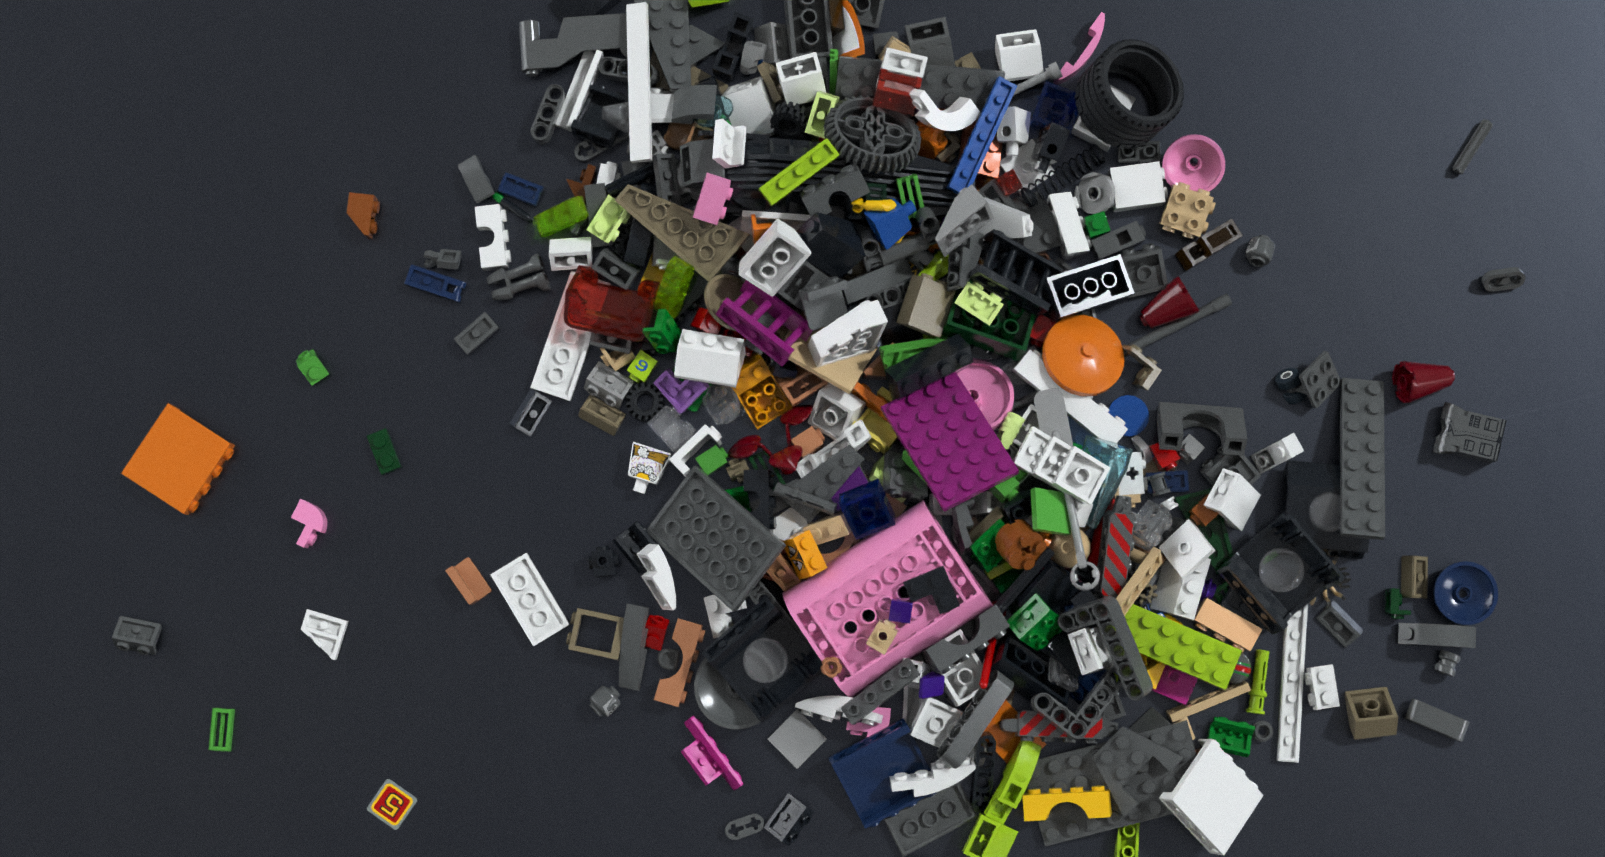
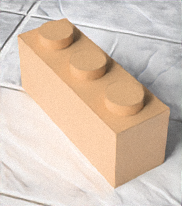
M1204 598L1200 603L1195 618L1192 620L1196 623L1195 627L1204 632L1207 629L1215 633L1213 637L1222 642L1227 640L1233 643L1232 646L1242 650V652L1244 650H1252L1262 631V628L1208 598Z

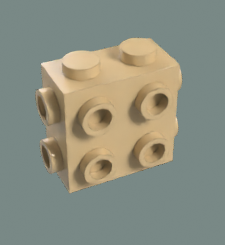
M1178 182V185L1173 184L1159 224L1163 225V230L1174 233L1176 229L1183 232L1182 236L1194 240L1195 236L1200 237L1201 233H1206L1209 224L1206 222L1208 214L1212 215L1216 204L1213 202L1214 197L1209 196V191L1198 188L1197 192L1190 190V185Z

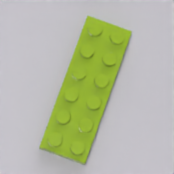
M1135 604L1131 606L1124 617L1141 655L1226 690L1242 650Z

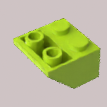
M979 813L962 852L970 857H1007L1018 831Z

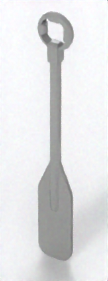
M1056 388L1038 392L1034 397V404L1039 429L1050 437L1055 436L1073 447L1062 392ZM1064 493L1077 558V564L1070 572V580L1077 589L1088 591L1098 584L1100 572L1093 563L1086 561L1074 499L1072 496ZM1092 567L1091 573L1092 577L1095 578L1092 584L1089 582L1083 583V586L1076 583L1078 578L1075 571L1078 568Z

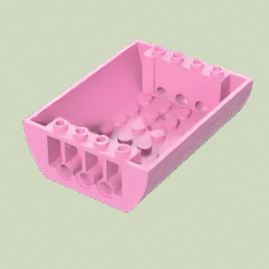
M924 500L826 564L827 568L812 577L802 579V582L782 593L792 618L820 660L823 661L826 657H837L840 660L839 663L842 665V671L833 680L845 695L852 698L861 693L865 687L876 682L882 674L901 663L903 658L913 659L993 606ZM944 565L960 606L940 614L932 594L913 602L910 624L891 621L896 624L895 628L898 630V633L885 655L868 646L866 642L879 619L882 621L885 619L889 620L891 599L911 602L910 597L903 598L898 593L899 588L905 586L903 581ZM869 609L874 612L875 618L872 621L863 619L862 614L865 610ZM849 621L857 625V630L853 633L845 630V624ZM881 632L879 638L884 640L887 638V634Z

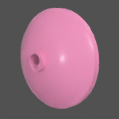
M1191 134L1178 138L1167 148L1163 157L1162 168H1164L1165 179L1171 187L1173 184L1178 185V182L1190 185V190L1196 192L1198 188L1211 191L1220 183L1224 175L1225 157L1215 141L1203 135ZM1192 158H1196L1198 162L1196 164H1192L1190 160Z

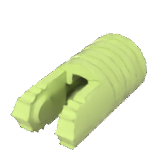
M1013 412L1007 413L997 435L1006 450L1009 449L1013 440L1016 439L1022 424L1025 422L1024 418Z

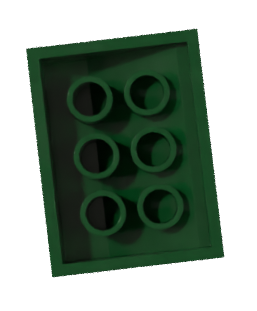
M964 287L956 290L941 335L952 337L959 334L970 345L1020 361L1027 350L1035 315L1003 298L1001 303L1004 305L989 326L954 303ZM983 289V291H984L985 293H987L988 295L991 294V293L988 292L986 289Z

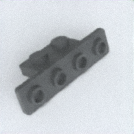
M906 658L893 669L882 674L876 682L865 687L860 694L841 707V710L849 722L855 725L919 677L920 673L913 662Z

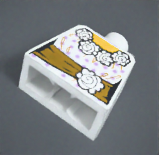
M633 442L628 476L636 479L633 491L645 494L648 483L658 485L672 454Z

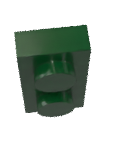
M385 428L367 435L381 475L402 468L388 429Z

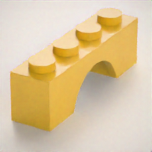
M1092 786V790H1083V787H1070V791H1062V788H1049V792H1041L1040 789H1028V793L1022 795L1024 821L1046 820L1051 809L1062 802L1077 804L1085 811L1088 818H1108L1112 816L1111 794L1109 789H1105V786Z

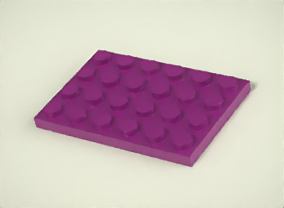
M956 372L898 401L895 399L881 406L882 413L944 512L1019 474V469Z

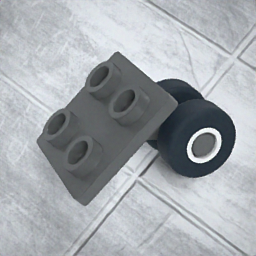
M1323 351L1301 374L1296 368H1287L1279 372L1275 378L1278 388L1287 390L1283 398L1288 404L1300 403L1308 396L1313 408H1318L1341 385V379L1327 351Z

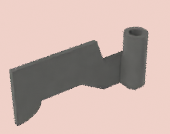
M626 13L563 18L558 38L540 40L538 21L526 20L519 22L521 71L526 73L528 77L538 76L542 69L561 67L585 51L620 49L621 53L628 58Z

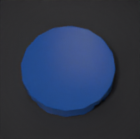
M1121 396L1114 400L1108 408L1110 415L1114 418L1118 416L1126 422L1124 426L1128 430L1123 435L1125 437L1138 435L1148 424V408L1136 396Z

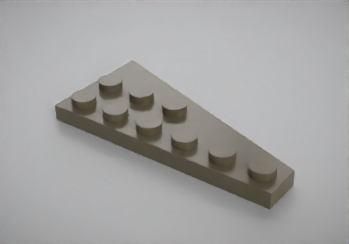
M629 184L615 199L620 206L708 282L720 272L751 235L719 221L715 225L693 218L694 211Z

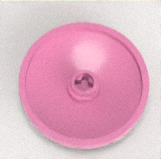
M973 359L974 362L966 369L958 372L957 375L994 431L1004 422L1007 413L1012 412L1014 406L1013 385L1007 374L998 366L987 361Z

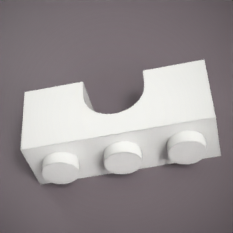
M500 204L475 207L476 224L479 231L490 230L494 232L492 244L486 247H479L481 268L483 271L498 270L500 268L508 269V263L511 262V252L506 248V242H509L508 230L504 229V222H507L506 210H502Z

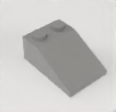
M972 184L968 188H963L958 193V196L955 197L935 238L944 257L994 218L988 202Z

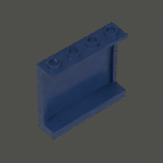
M904 718L829 757V761L865 829L875 827L881 820L887 817H894L900 810L906 807H913L919 800L936 794L935 792L914 797L912 789L892 792L889 776H894V774L900 772L912 774L918 770L931 771L914 737L908 734L911 731Z

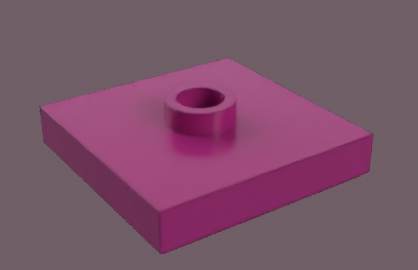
M1165 665L1157 688L1152 689V691L1187 705L1198 679Z

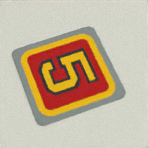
M387 779L368 805L367 811L394 830H397L416 804L417 798L392 780Z

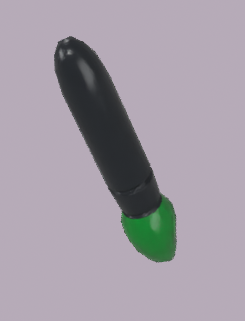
M495 192L492 195L497 203H501V205L526 222L533 221L527 212L504 198L501 193Z

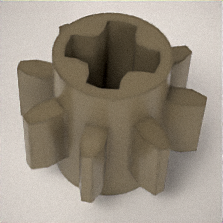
M733 458L729 460L730 466L726 467V470L732 482L738 480L739 484L744 482V470H750L745 459L739 461L738 458Z
M1150 581L1144 588L1145 591L1149 590L1148 596H1145V594L1138 596L1140 606L1143 602H1148L1151 605V598L1158 597L1156 593H1153L1157 589V585L1151 586Z

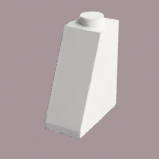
M984 197L989 204L994 218L977 232L985 235L995 229L1002 231L1009 238L1032 236L1033 221L1030 219V214Z

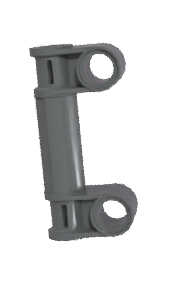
M929 207L920 208L915 215L920 232L902 239L900 243L892 245L888 250L884 247L880 248L873 232L870 230L861 231L859 237L866 255L862 259L866 271L870 272L871 269L880 265L886 266L927 250L929 246L936 244L935 238L941 227L932 209Z

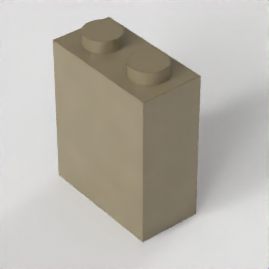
M921 273V276L912 275L896 323L927 336L940 338L956 290L948 292L947 282L941 280L936 282L931 275Z

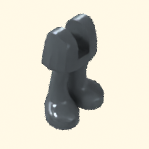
M534 254L529 262L507 271L504 268H500L486 278L488 285H496L505 282L506 287L492 291V299L510 300L513 299L515 293L538 287L542 291L551 290L545 272H541L545 270L540 254ZM540 272L524 280L511 283L512 279L529 273Z

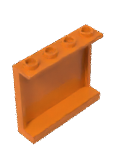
M168 403L121 474L181 513L189 515L198 508V501L201 496L206 495L210 490V483L213 478H217L222 472L223 468L221 466L225 460L228 461L232 457L235 445L183 413L176 406Z

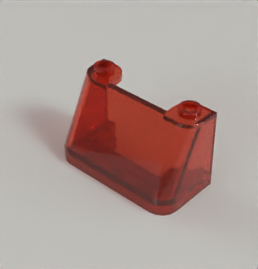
M579 265L565 293L564 322L569 327L635 342L642 341L645 337L642 331L643 328H648L660 282L643 280L638 286V291L625 290L624 288L598 283V274L595 270Z

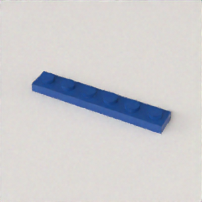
M1000 76L997 77L948 183L947 189L958 194L963 188H968L971 184L973 185L1016 91L1017 85Z

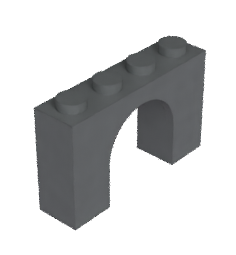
M1159 402L1156 416L1159 449L1180 451L1184 435L1183 429L1198 426L1208 428L1220 437L1223 454L1244 456L1247 433L1243 408Z

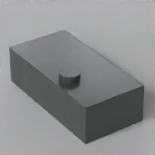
M784 0L789 59L816 52L818 58L826 57V61L830 62V49H833L828 0Z

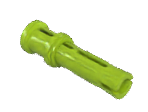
M1256 649L1252 689L1248 692L1250 699L1249 707L1246 709L1247 713L1265 715L1263 706L1264 698L1267 697L1265 681L1270 651Z

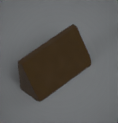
M828 0L832 38L844 30L841 0Z

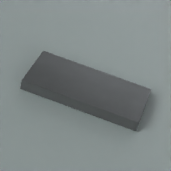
M960 782L936 792L935 795L929 798L925 797L919 800L913 807H906L900 810L896 816L887 817L883 820L904 857L978 816Z

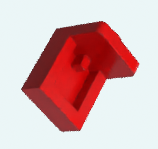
M649 615L645 627L648 628L645 647L658 651L662 650L670 620L659 615Z

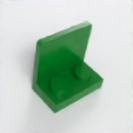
M998 519L970 546L973 552L970 556L971 559L987 573L1003 559L996 551L997 544L995 543L997 533L1005 525L1001 519Z
M1037 593L1007 620L1010 629L1019 640L1036 651L1046 647L1048 642L1062 631L1058 625V617L1060 615L1051 610Z

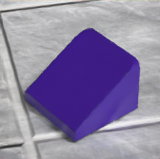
M891 599L889 620L910 624L913 602Z
M931 671L922 677L919 683V698L923 699L942 695L944 693V675Z

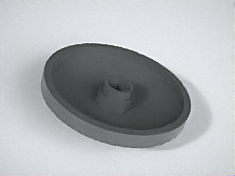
M750 647L746 654V667L749 673L756 679L763 681L778 677L771 661L762 652ZM705 658L698 668L694 682L695 698L702 713L714 724L727 729H746L760 723L743 699Z

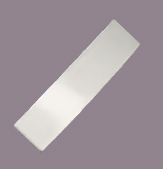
M861 419L845 429V433L817 453L809 454L799 461L796 470L801 479L846 446L850 445L856 451L862 448L872 438L864 422Z

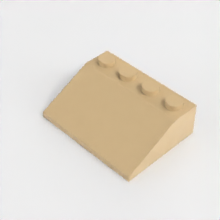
M802 311L800 316L806 319L805 313ZM825 327L814 330L806 342L799 337L791 346L794 351L788 360L848 394L851 393L878 349L876 346L874 351L817 367L809 351L808 343L813 334ZM791 330L788 332L783 341H785L790 336V334L792 333Z

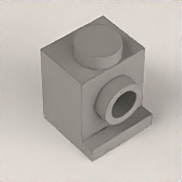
M1188 434L1183 438L1181 450L1177 451L1181 460L1188 465L1196 459L1205 447L1192 435Z

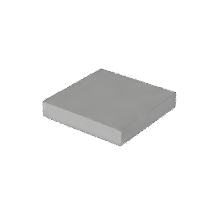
M798 709L768 738L796 769L827 739Z

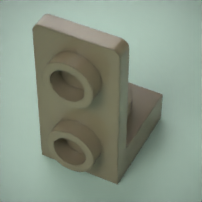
M1123 344V350L1144 366L1136 374V379L1132 384L1139 389L1148 391L1162 370L1156 366L1157 362L1154 359L1141 354L1142 350L1138 346Z

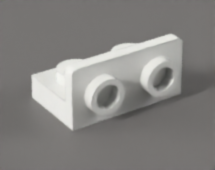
M724 119L715 120L712 159L725 169L744 165L746 127L744 125L733 127Z
M1333 664L1306 668L1307 673H1304L1306 685H1309L1310 694H1308V702L1313 707V710L1339 707Z

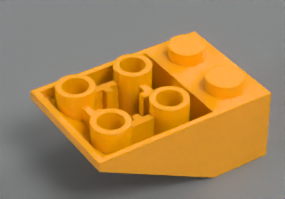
M754 352L750 357L744 358L736 388L731 387V389L758 430L793 407L774 376H772L762 356Z

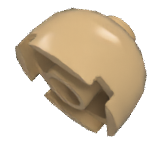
M1080 529L1087 561L1091 553V543L1088 536ZM1072 532L1068 536L1053 534L1051 536L1052 541L1048 546L1055 553L1051 559L1063 568H1073L1077 564Z

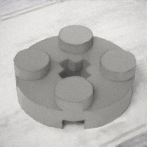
M1092 172L1080 179L1081 182L1079 186H1076L1074 192L1079 208L1088 214H1097L1103 211L1106 212L1109 208L1113 207L1115 203V187L1109 176ZM1094 188L1098 190L1097 198L1091 196Z

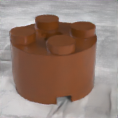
M1017 519L1011 525L1009 523L1005 524L997 533L995 543L997 544L996 551L1011 567L1030 570L1034 567L1035 562L1047 545L1043 537L1037 531H1033V527L1027 521Z

